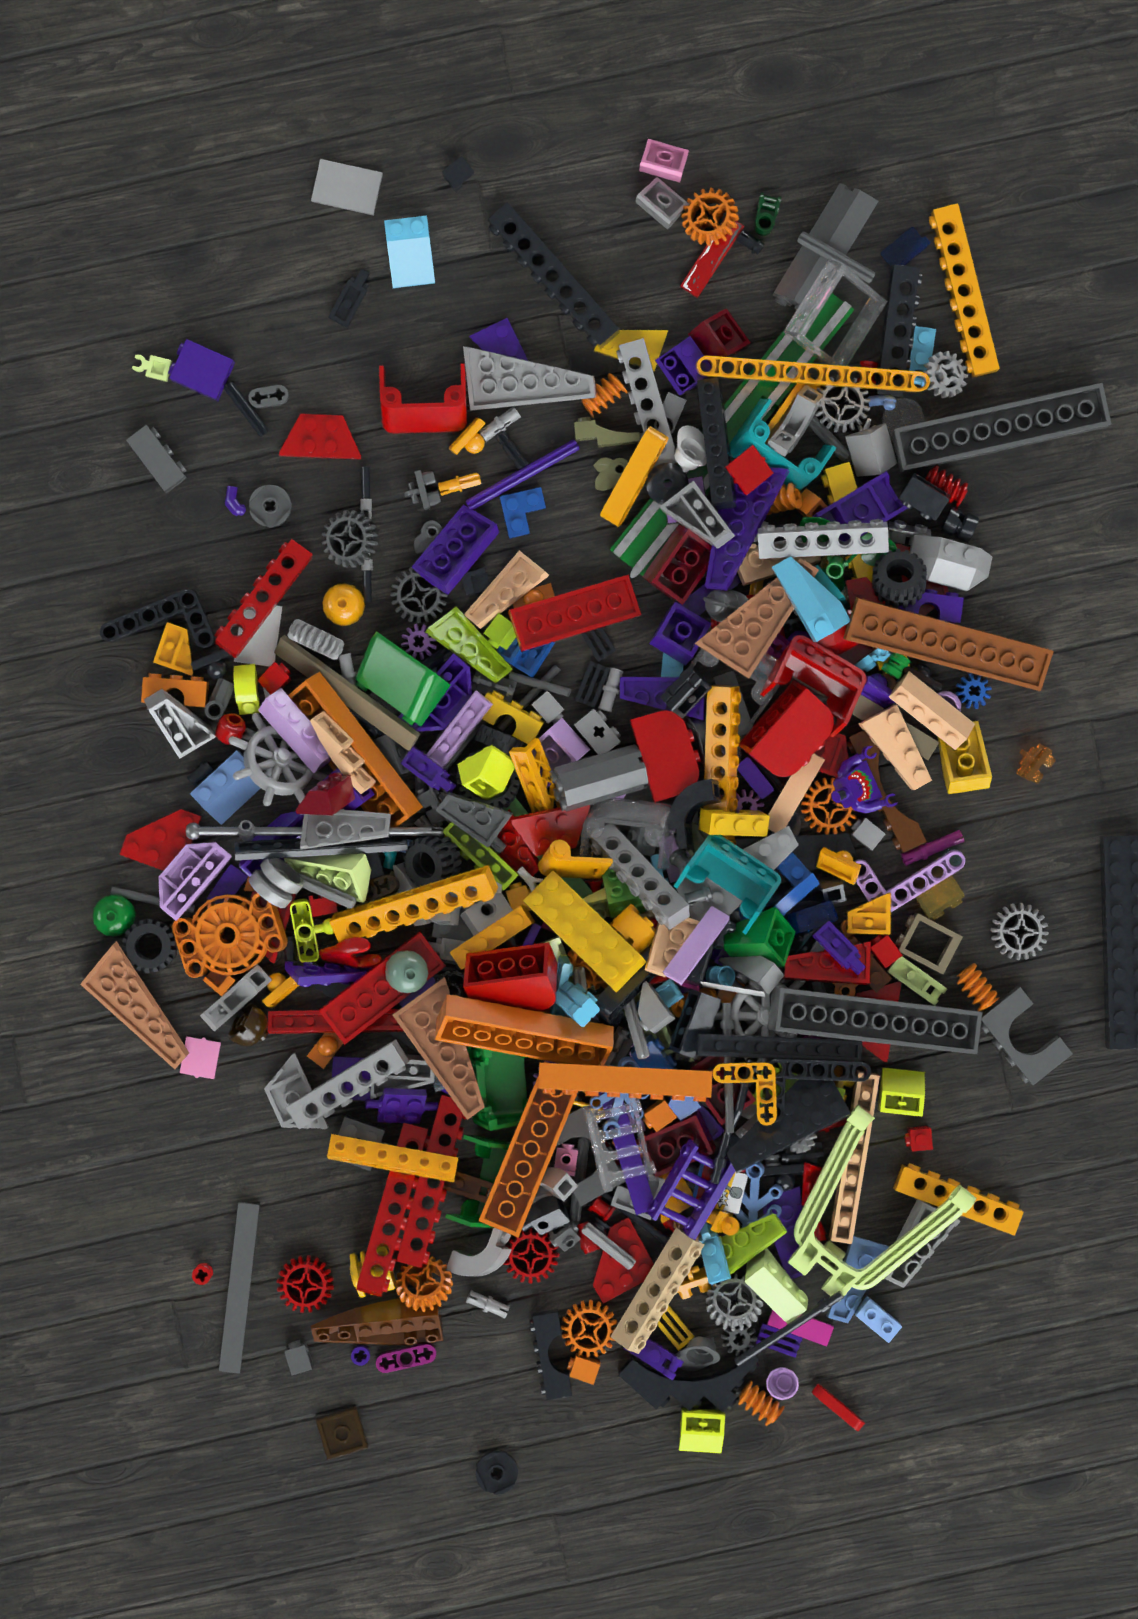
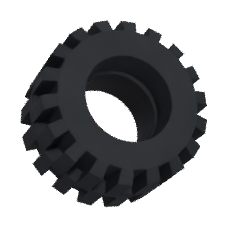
M896 549V552L890 550L887 552V555L882 554L879 560H876L875 567H873L872 589H874V594L878 596L880 602L885 601V605H894L895 608L899 606L906 608L908 604L914 605L916 600L922 598L926 588L927 568L926 565H923L924 561L922 558L917 559L918 555L916 553L910 554L909 550L901 552L900 549ZM894 575H904L910 580L898 583L889 578Z
M444 834L441 836H422L411 841L409 846H407L408 851L403 854V859H405L403 865L407 869V876L410 875V880L413 883L416 882V886L420 887L457 875L461 869L459 867L461 859H459L460 852L455 848L457 847L456 844L452 843L451 838L445 837ZM430 856L432 857V859H433V861H434L435 867H434V865L431 863Z
M150 918L134 923L126 931V936L123 937L122 942H124L122 950L132 966L138 971H145V973L159 971L170 965L173 958L176 957L178 947L172 927L170 928L166 922H162L159 919ZM154 933L160 938L162 950L157 957L147 958L142 955L138 946L142 935Z

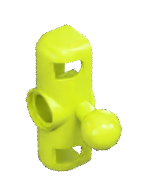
M307 899L294 900L290 905V912L299 960L302 963L315 962L319 958L316 934L322 932L328 935L334 934L329 922L331 918L324 920L322 924L314 925L310 902ZM294 905H296L297 913L293 914L292 907ZM306 926L310 929V932L303 934L299 929ZM303 946L304 953L300 955L299 948ZM308 948L313 950L314 954L312 956L306 955Z

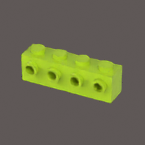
M451 822L442 831L445 837L451 838V842L461 849L459 852L467 861L471 859L476 863L475 869L489 865L495 881L502 885L503 890L517 878L518 873L490 847L487 848Z

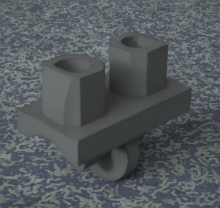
M421 470L415 471L419 489L415 488L414 482L408 483L410 491L405 492L404 496L411 497L413 504L419 503L417 495L420 494L424 510H430V506L441 502L438 491L427 493L425 488L427 485L436 483L433 471L423 473Z

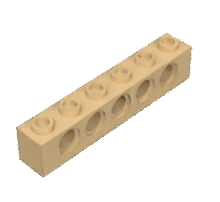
M676 1228L612 1333L611 1338L625 1349L640 1353L645 1347L649 1336L656 1329L661 1316L667 1311L670 1301L679 1291V1287L684 1278L689 1274L693 1263L700 1256L701 1250L704 1247L702 1242L698 1239L693 1240L689 1238L681 1229Z

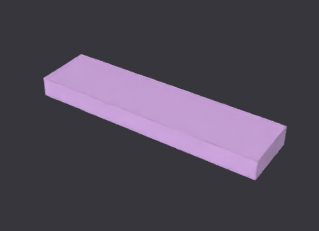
M475 691L426 755L445 768L492 707L493 703L478 691Z
M711 906L663 971L664 975L682 985L730 920L729 916Z

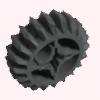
M344 510L343 515L336 513V519L332 517L329 519L331 525H324L328 531L327 533H322L326 540L321 543L328 546L324 552L330 553L328 558L330 560L335 559L336 565L342 564L346 568L350 565L352 568H355L357 563L364 565V559H371L368 553L374 554L376 552L372 548L373 545H378L377 541H373V538L378 537V533H372L376 526L369 525L371 519L365 518L364 513L358 514L355 510H352L350 513L348 510ZM348 523V525L345 526L344 531L338 534L339 529L344 524ZM357 525L363 532V538L358 534ZM350 536L353 539H357V541L350 542L348 539H343V537ZM336 540L341 543L343 553L339 550ZM362 544L360 550L356 554L352 555V552H355V548L357 547V545Z
M410 567V575L407 576L406 572L402 571L401 573L405 578L403 580L399 577L395 578L400 584L399 586L395 584L391 586L397 590V592L390 593L391 597H397V600H393L391 603L392 605H400L395 611L398 613L403 610L404 612L401 615L403 619L409 614V622H412L414 617H417V623L420 624L421 617H424L426 623H428V615L431 614L436 619L437 616L434 611L443 612L438 606L439 604L446 606L447 602L441 600V597H448V595L441 593V590L436 587L422 588L417 578L423 577L418 573H414V570ZM411 580L413 585L412 592L402 597V590L405 584ZM416 584L421 592H425V596H422L423 605H421L418 598H413V594L417 590ZM437 593L434 605L427 610L426 598ZM417 602L421 612H413L406 608L403 603Z

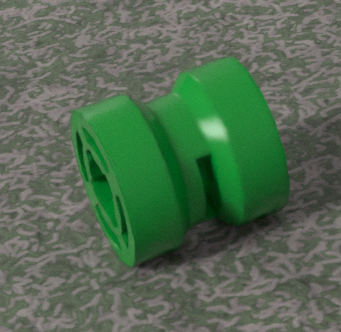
M892 652L889 656V661L884 663L881 669L899 680L903 675V669L908 667L911 661L901 654Z

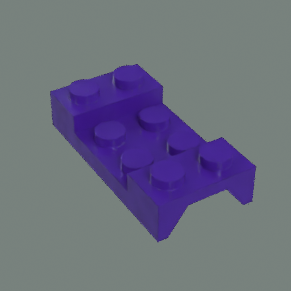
M886 471L812 515V517H821L830 522H840V524H848L849 521L859 520L861 523H870L874 519H881L883 522H886L908 507L903 505L902 501L898 499L890 485L889 474ZM842 533L839 539L841 541H848L851 536L847 533Z

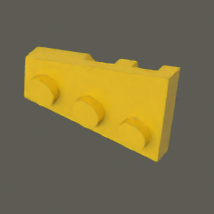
M620 330V333L601 350L596 345L594 351L618 359L616 351L620 350L619 345L644 338L652 369L655 371L657 365L655 360L660 356L668 330ZM633 357L630 359V364L641 367L640 358Z

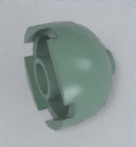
M398 951L386 963V980L398 992H416L427 981V963L422 956L414 951Z

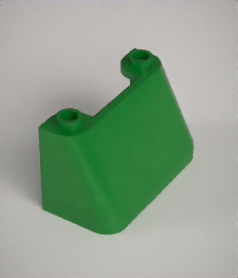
M377 631L369 642L355 677L358 681L356 683L358 687L365 692L368 689L403 713L402 719L411 725L415 722L419 726L423 725L451 686L432 670Z
M466 1046L485 1108L472 1116L474 1123L489 1131L517 1126L529 1099L526 1092L524 1058L528 1057Z

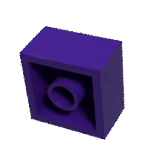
M674 602L666 612L649 644L686 666L698 649L695 643L705 636L711 623Z

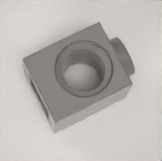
M548 691L532 704L548 724L550 722L555 724L564 716L562 714L564 709Z
M863 818L862 821L858 819L851 827L853 830L851 835L872 851L885 836V833L867 818Z

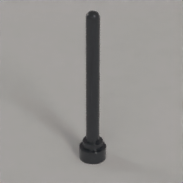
M608 1191L600 1195L611 1204L614 1195ZM617 1208L656 1237L664 1249L672 1235L671 1233L665 1232L664 1234L643 1217Z

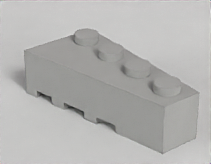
M917 1199L897 1240L936 1210L937 1207ZM956 1219L887 1275L885 1279L904 1288L919 1271L928 1257L930 1258L935 1252L936 1247L948 1237V1233L953 1227L960 1223V1220Z

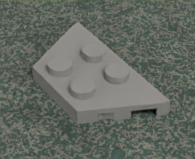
M294 1053L264 1088L277 1119L283 1128L297 1127L286 1107L312 1090L296 1053ZM309 1103L310 1110L318 1112V1107L314 1103ZM323 1115L316 1119L318 1123L310 1127L329 1128Z

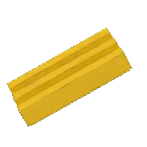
M668 1305L667 1311L688 1335V1338L685 1339L665 1313H663L662 1318L682 1342L679 1344L660 1320L657 1325L679 1351L695 1336Z

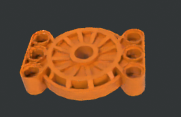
M258 893L252 897V900L241 895L227 894L216 896L206 901L199 907L193 919L184 917L174 921L172 931L186 974L189 977L197 978L205 975L208 969L220 975L242 974L259 964L267 950L272 953L284 950L288 942L277 906L268 901L265 907L260 906L259 898L261 896ZM224 898V902H223V903H219V904H215V903H214L215 901ZM232 898L241 900L243 902H233ZM206 907H208V909L202 914V916H200L203 910ZM268 916L271 917L274 922L271 928H269L265 923V920ZM182 922H185L188 925V930L186 933H184L180 929V925ZM227 927L232 928L235 932V940L233 942L222 938ZM273 937H277L280 940L278 948L272 945ZM188 942H191L194 945V951L192 953H190L187 950L186 946ZM258 954H260V955L258 956V958L252 963V960H253ZM195 962L201 966L199 973L193 970ZM242 965H244V966L246 967V968H244V969H242V970L235 971V970H236V967H239V966H242ZM217 967L227 968L228 971L220 970Z

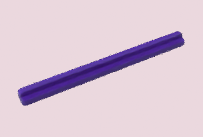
M575 440L569 441L467 499L466 504L468 508L476 509L578 451L579 446Z

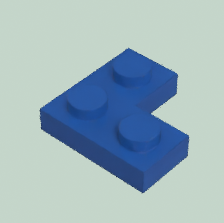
M541 487L500 496L509 539L530 534L525 513L546 509Z

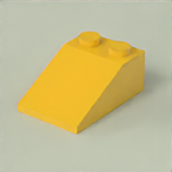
M973 721L975 725L967 740L956 750L938 737L943 777L948 794L990 788L992 774L978 721Z

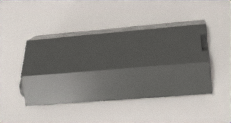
M840 183L809 235L846 255L876 207L878 200L859 189L854 188L851 191L846 185ZM802 245L772 295L775 297L774 301L783 307H786V305L791 307L793 304L798 312L804 315L806 312L811 314L839 266Z

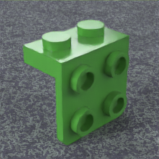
M608 869L602 875L610 919L616 918L630 904L638 909L639 914L648 911L643 906L642 900L631 893L629 886L618 879L613 869Z

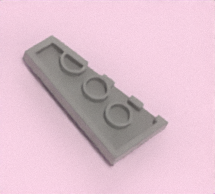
M339 810L332 816L304 814L300 849L389 837L391 814Z

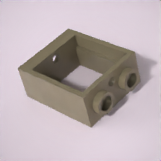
M915 912L914 916L910 915L905 923L907 929L904 935H899L895 945H897L901 953L944 974L963 937ZM919 921L950 936L936 965L905 949Z

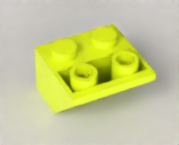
M493 745L485 747L482 751L467 757L464 761L457 764L462 785L485 800H489L504 791L515 769L511 757Z
M882 1067L878 1110L884 1113L923 1117L925 1072Z
M681 1408L679 1451L721 1453L724 1439L725 1413L714 1409L692 1408L689 1411L687 1408Z

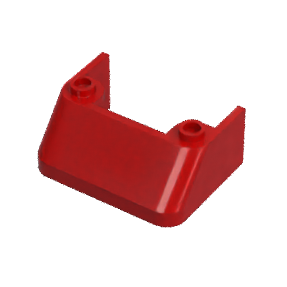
M461 364V385H453L446 389L444 403L402 404L401 393L398 389L386 387L384 366H379L381 417L385 431L391 434L460 432L466 427L465 364Z
M797 635L789 642L773 666L760 695L764 697L776 684H787L792 676L828 696L825 705L830 709L833 717L837 718L830 734L831 737H834L848 724L866 683V675L860 668L813 642L811 639L803 635Z

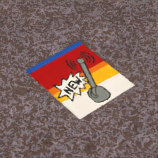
M700 1164L698 1176L709 1181L712 1178L714 1169ZM736 1172L733 1174L714 1208L739 1214L748 1178L747 1174H736ZM695 1184L693 1197L696 1199L701 1198L705 1189Z

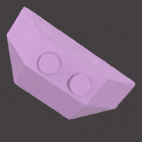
M216 842L186 844L159 876L160 908L177 921L216 878L232 856Z

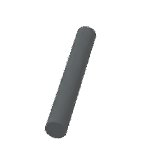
M510 672L509 680L567 697L570 696V688L515 672Z

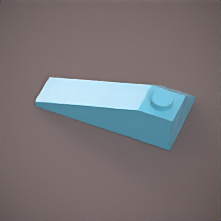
M791 556L772 566L813 642L825 638L850 622V618L842 603Z

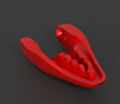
M362 937L347 938L334 946L319 950V956L324 961L354 968H373L382 961L381 956L377 954L358 957L353 955L370 949V942Z

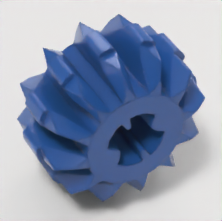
M972 673L968 674V680L964 676L960 679L964 685L956 684V687L962 690L955 693L957 696H963L960 699L961 704L967 701L965 708H970L973 703L974 709H978V702L985 706L986 702L983 697L986 699L991 698V695L986 694L985 691L992 690L991 686H984L988 679L980 682L981 675H977L974 680ZM970 686L972 688L977 687V696L969 694V691H971L969 690Z

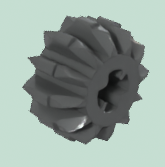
M745 1324L742 1331L739 1329V1326H735V1331H731V1328L727 1327L724 1330L727 1333L721 1334V1338L725 1339L722 1343L723 1347L729 1346L728 1353H732L735 1349L736 1356L740 1355V1350L746 1352V1347H754L751 1342L757 1341V1337L751 1336L756 1332L755 1329H749ZM738 1333L742 1336L741 1342H738L735 1335Z

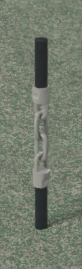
M361 467L362 499H360L361 513L368 511V517L365 518L371 519L370 467ZM364 559V565H361V570L363 571L364 602H372L371 571L373 570V560Z

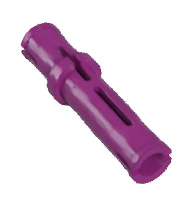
M957 830L924 845L921 844L917 848L901 853L902 861L905 866H908L921 859L927 860L928 856L963 843V835L960 830Z

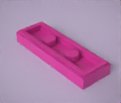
M773 1309L771 1310L767 1325L778 1329L786 1326L787 1323ZM813 1318L791 1332V1334L827 1346L834 1325Z

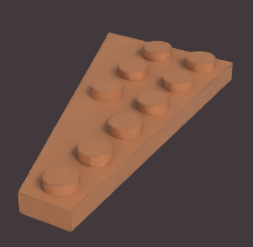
M802 558L797 561L813 577L819 571V569ZM778 578L774 579L698 640L695 645L749 679L794 610Z
M116 941L80 985L170 1066L176 1069L187 1057L189 1051Z
M444 977L394 1013L393 1016L468 1120L485 1108L467 1047L465 1045L435 1040L436 1020L446 995H450Z

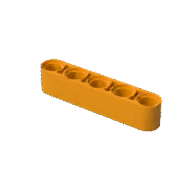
M651 426L645 431L600 514L601 517L617 527L623 523L644 486L648 474L654 468L669 439L668 436Z

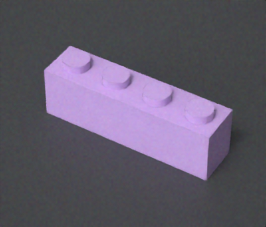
M282 688L268 696L258 711L313 774L327 765L331 758L320 742L310 720Z

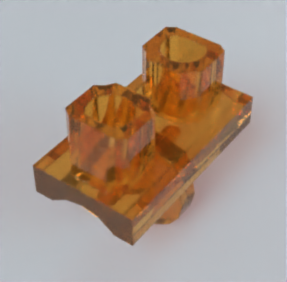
M1040 743L1036 748L1031 746L1028 752L1021 749L1019 753L1023 758L1019 764L1022 766L1016 774L1038 784L1043 778V774L1038 771L1043 764L1049 768L1056 761L1051 754L1052 750Z

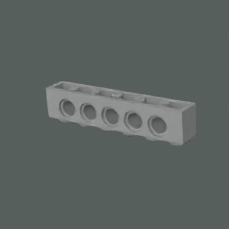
M644 338L619 345L620 350L616 352L619 363L624 362L626 371H622L625 384L630 383L632 391L628 392L631 405L636 404L638 411L634 413L637 425L641 424L643 428V433H640V436L642 438L648 429L647 422L650 419H656L659 422L658 431L668 436L669 439L655 466L662 463L675 464L677 463L674 457L675 446ZM631 358H640L641 367L634 370L630 368L629 361ZM638 378L646 379L647 387L644 390H638L635 387V381ZM645 398L653 401V408L649 411L641 408V402Z
M874 519L870 523H861L859 520L849 521L848 524H840V522L833 521L828 522L827 525H818V523H806L805 526L785 524L784 527L777 528L774 525H764L762 528H758L759 559L787 558L790 556L807 557L889 552L888 524L881 519ZM864 532L872 534L869 540H863L860 536ZM842 533H847L851 537L848 541H841L839 536ZM825 534L829 539L826 542H819L817 537ZM800 535L807 537V541L802 544L798 543L795 539ZM781 536L786 541L784 544L779 545L774 542V539Z
M612 822L591 835V849L595 855L613 859L609 869H613L616 872L618 879L629 886L631 893L642 900L643 906L655 914L656 920L661 925L664 924L670 930L690 917L689 904Z
M395 1039L293 1101L286 1109L299 1129L304 1126L308 1129L318 1123L317 1118L322 1115L324 1118H327L336 1112L334 1110L335 1107L341 1105L343 1108L353 1101L352 1097L359 1094L361 1097L371 1090L369 1087L376 1083L379 1086L388 1080L387 1076L394 1072L397 1075L404 1071L409 1059ZM380 1060H385L389 1068L383 1069L379 1064ZM362 1071H368L371 1079H364ZM344 1082H350L353 1085V1090H347ZM327 1092L333 1093L336 1100L330 1101L327 1098ZM309 1103H314L318 1107V1112L311 1111Z

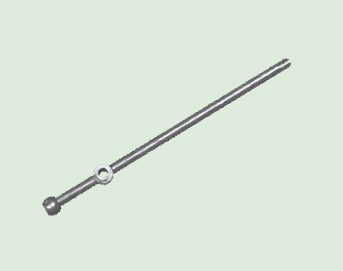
M249 820L242 821L238 827H200L197 823H189L186 826V836L193 840L197 839L200 835H239L243 841H252L255 835H302V827H255ZM390 827L389 836H441L444 830L441 827Z

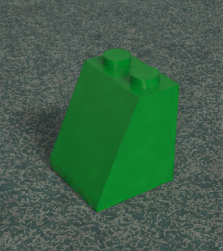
M774 907L761 912L746 935L742 932L750 921L748 918L736 923V930L733 933L728 932L725 935L724 950L730 957L762 956L775 963L777 967H784L795 930L779 910Z

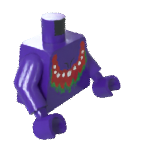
M865 746L861 754L857 753L842 762L837 773L838 777L833 780L835 791L832 792L831 797L835 803L841 802L844 808L852 807L854 811L861 813H870L882 809L883 806L893 807L897 804H890L888 802V798L895 796V794H889L884 800H880L882 795L866 760L862 761L865 758L873 759L876 757L877 753H873L870 756L867 755V750L873 746Z

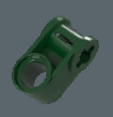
M763 192L760 193L754 229L758 235L766 236L772 232L776 215L779 211L781 196L775 198L764 195ZM766 220L769 222L770 227L761 228L759 222Z

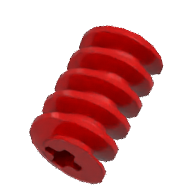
M935 465L930 469L925 480L950 494L948 503L951 504L956 500V508H958L968 492V483L965 482L960 486V478L953 481V474L945 477L946 470L943 469L938 473L939 466Z

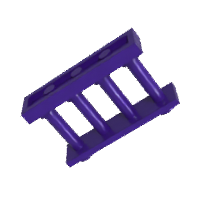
M689 1139L687 1144L682 1146L679 1158L655 1199L650 1201L647 1213L655 1221L661 1214L682 1224V1230L689 1238L696 1240L735 1170L729 1158L726 1157L727 1163L722 1170L719 1184L711 1183V1180L707 1181L686 1170L692 1159L714 1169V1160L697 1152L699 1147L693 1140ZM681 1177L705 1189L701 1198L696 1199L675 1188ZM670 1196H673L693 1206L694 1210L689 1217H685L665 1207Z

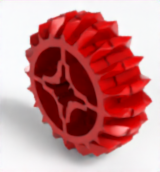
M533 1227L529 1229V1232L521 1230L522 1234L519 1237L514 1236L515 1239L510 1237L508 1242L511 1245L505 1244L506 1247L512 1249L508 1256L509 1259L504 1262V1265L511 1264L507 1268V1272L510 1273L515 1270L513 1274L514 1279L519 1274L522 1275L520 1282H524L525 1277H529V1284L533 1282L532 1277H536V1281L541 1282V1274L547 1279L548 1273L546 1270L553 1273L554 1268L550 1265H558V1261L552 1258L559 1257V1252L552 1251L558 1247H554L553 1244H550L551 1241L546 1239L548 1232L541 1235L537 1231L532 1232ZM527 1239L526 1248L513 1251L521 1240ZM534 1239L540 1240L548 1251L537 1249L534 1246ZM530 1244L532 1245L533 1253L536 1252L537 1254L533 1256L532 1264H530L528 1256H525V1254H528V1250H530ZM514 1258L524 1260L527 1263V1270L520 1268L514 1261ZM548 1258L540 1269L534 1270V1263L537 1260Z
M300 1255L298 1257L299 1263L292 1258L290 1260L292 1267L285 1263L284 1268L286 1271L280 1270L279 1275L284 1278L277 1279V1283L283 1284V1286L277 1288V1291L285 1292L280 1296V1299L282 1300L287 1297L288 1300L285 1305L288 1306L292 1302L294 1304L292 1307L293 1311L296 1310L297 1306H301L300 1313H304L305 1307L311 1313L313 1311L312 1305L319 1310L321 1308L319 1301L326 1305L327 1300L325 1297L331 1298L332 1293L327 1290L334 1289V1285L328 1284V1282L334 1280V1277L326 1276L331 1273V1269L329 1268L324 1271L323 1268L326 1263L323 1262L319 1266L317 1264L319 1261L318 1257L315 1258L314 1262H310L311 1255H307L306 1261ZM304 1268L302 1277L289 1279L293 1271ZM311 1269L320 1275L322 1283L312 1278ZM307 1274L308 1283H311V1285L308 1286L304 1294L305 1288L300 1283L303 1282ZM289 1285L299 1290L300 1299L292 1294ZM322 1289L319 1296L307 1300L309 1291Z

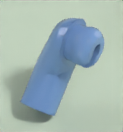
M881 394L868 397L870 399V407L884 405L886 410H893L895 408L896 399L892 395Z

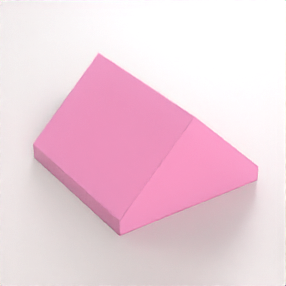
M648 139L639 171L680 183L689 150Z

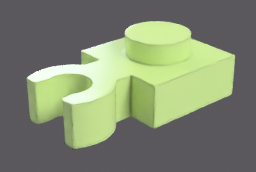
M135 355L136 359L142 361V365L140 367L132 366L134 371L143 372L146 370V377L165 382L168 381V371L172 364L171 360L150 355V359L147 361L143 356Z

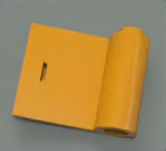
M555 840L540 859L538 869L544 876H548L554 871L560 877L601 879L602 875L605 874L613 863V859L572 857L568 843L564 840Z

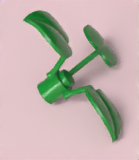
M805 517L801 520L800 526H805L806 523L827 525L830 521L821 517ZM866 533L865 535L861 536V538L863 540H869L871 539L872 534ZM825 534L817 537L819 542H826L829 539ZM801 535V539L803 543H805L807 541V537ZM888 538L889 551L896 552V545ZM887 552L861 554V558L866 564L875 566L876 560H879L882 554L887 555ZM852 554L846 561L839 556L827 555V569L822 570L840 592L845 587V579L842 576L844 568L858 554Z

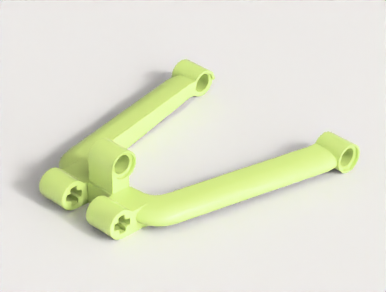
M859 1105L847 1117V1122L843 1126L795 1223L794 1237L799 1248L788 1260V1263L804 1276L816 1262L832 1273L821 1288L830 1296L838 1291H841L845 1296L851 1287L865 1290L875 1286L958 1219L963 1212L966 1213L977 1199L961 1185H958L941 1206L867 1266L856 1269L843 1262L846 1253L830 1240L823 1246L815 1237L814 1232L861 1136L868 1125L875 1119Z

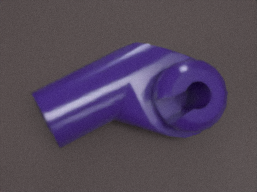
M227 486L226 507L235 516L244 515L246 507L245 505H240L236 499L238 487Z

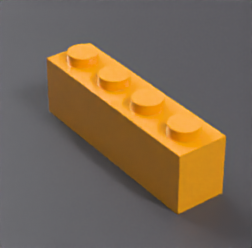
M523 904L450 951V954L462 970L465 968L467 953L493 950L533 924L535 920Z

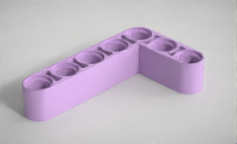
M959 850L949 851L887 891L882 886L866 860L857 859L854 862L865 865L866 872L858 875L856 882L868 901L886 893H891V912L962 869L965 865V857ZM952 855H959L962 858L959 865L954 866L950 864L949 859ZM935 866L943 868V874L939 877L931 874V870ZM915 878H923L925 885L922 888H916L913 885ZM868 882H875L878 888L875 892L870 893L866 890L865 886ZM897 889H905L907 896L904 899H898L895 896Z

